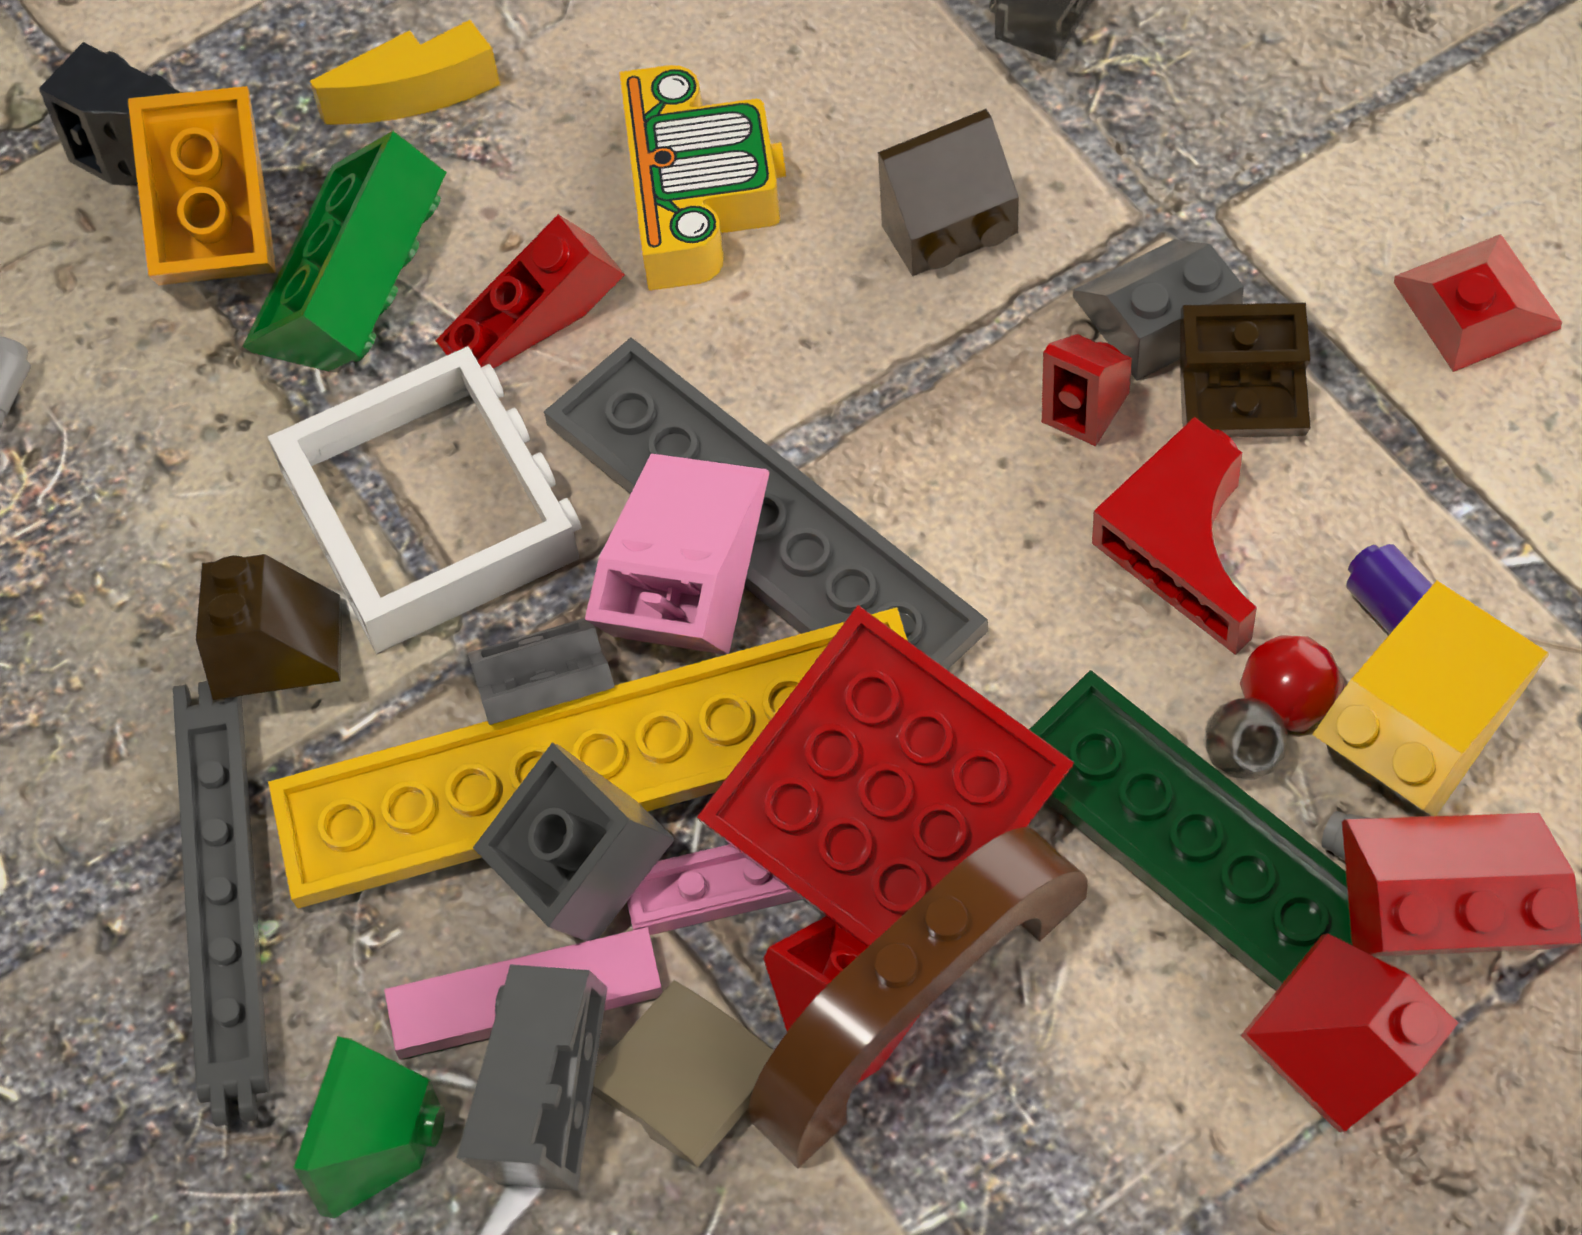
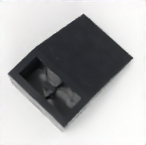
M82 42L39 87L68 161L112 185L138 186L128 99L183 93L175 89L162 76L158 74H151L149 76L130 66L117 53L112 51L104 53L85 42Z

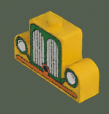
M665 65L621 71L619 75L648 291L707 282L718 275L723 267L724 253L721 233L771 227L780 222L776 178L786 177L782 142L770 143L765 105L760 99L702 106L700 83L697 76L688 68L679 65Z

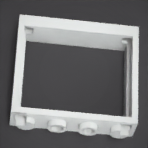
M469 346L268 436L279 469L376 654L580 559L574 532L582 527L572 504L567 498L557 501L550 489L556 486L546 459L541 452L531 456L525 445L526 442L530 441L529 434L520 414L515 407L507 411L504 409L499 398L504 397V392L494 369L490 364L480 367ZM471 395L540 516L542 523L380 598L312 466Z

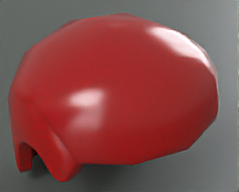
M1280 635L1261 644L1248 657L1240 681L1248 710L1252 715L1266 726L1278 729L1285 728L1289 731L1300 733L1306 732L1312 725L1323 719L1345 688L1343 677L1332 653L1309 636Z

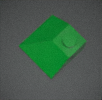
M337 1036L293 1167L319 1214L332 1219L420 1169L427 1146L436 1147L445 1121V1108L440 1106L441 1104L430 1079L350 1038Z

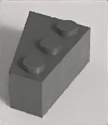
M510 964L505 985H502L498 990L495 1002L494 1024L456 1156L497 1184L578 1191L608 988L590 970Z

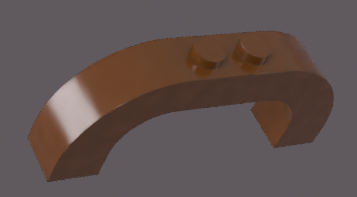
M1021 827L1006 832L972 853L838 974L798 1017L774 1049L754 1085L749 1101L750 1122L797 1169L800 1168L848 1122L847 1103L860 1077L879 1053L991 947L1015 927L1021 924L1039 942L1045 938L1086 899L1087 877L1037 831L1029 827Z

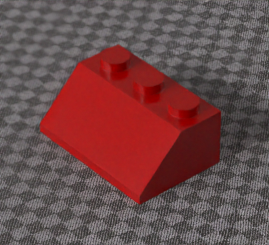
M1540 813L1346 819L1342 821L1352 946L1374 957L1546 950L1582 943L1575 873Z

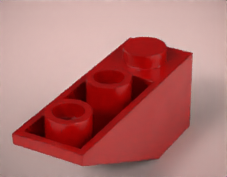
M557 214L435 341L446 355L469 346L480 367L490 364L494 369L584 317L625 274L594 236Z

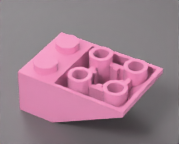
M650 454L599 556L585 620L613 637L717 654H729L770 472L767 469Z

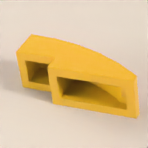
M469 19L422 44L418 42L409 30L310 80V84L323 122L326 125L390 121L433 112L499 86L500 81L493 48Z

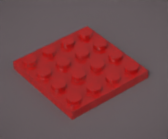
M857 605L697 816V819L857 940L869 947L972 853L1006 832L1021 827H1028L1070 771L1074 762Z

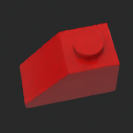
M1078 334L1049 343L1043 352L1041 422L1093 446H1097L1130 393L1132 358L1122 354L1120 350L1109 343L1094 342Z

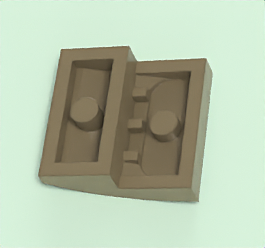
M673 980L598 1064L595 1070L593 1093L639 1122L652 1140L698 1168L748 1110L754 1085L774 1050L724 1011L694 991Z

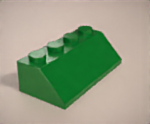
M394 131L333 164L253 323L243 347L254 354L327 372L350 361H360L375 342L376 334L372 330L379 315L389 308L397 295L398 287L394 283L401 269L413 259L418 251L420 242L416 237L422 224L435 213L440 204L441 196L437 193L447 172Z

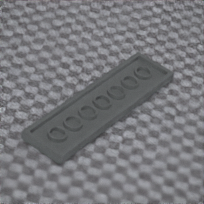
M632 337L544 411L547 426L630 494L650 454L767 469L770 473L744 587L801 634L845 622L857 605L870 614L897 607L907 641L948 670L988 632V619Z

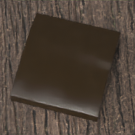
M1306 302L1182 306L1180 319V381L1183 427L1196 417L1210 429L1221 430L1230 438L1307 435L1311 426L1306 368L1311 358Z

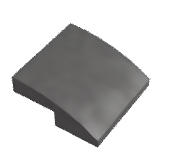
M585 618L468 653L489 725L615 687L608 662L601 651L595 627L586 621Z

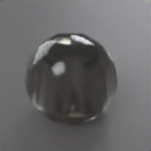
M1240 698L1218 706L1206 722L1203 743L1210 762L1224 776L1236 780H1256L1272 773L1285 757L1288 735L1282 717L1267 702L1256 698Z

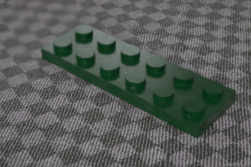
M1092 670L1083 676L1029 729L1074 762L1070 771L1046 803L1276 991L1322 935L1330 934L1352 945L1346 871Z

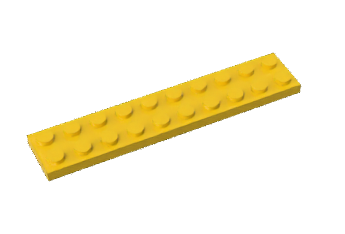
M897 607L871 614L907 640ZM844 622L618 684L608 690L491 725L488 724V721L269 781L268 784L292 902L299 909L482 858L473 848L551 743L561 746L635 799L646 811L716 793Z

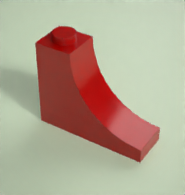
M1194 417L1093 511L1092 544L1236 655L1252 640L1257 606L1242 594L1225 572L1214 545L1212 527L1220 508L1238 487L1243 452L1238 449L1235 442L1226 433L1218 429L1212 430Z

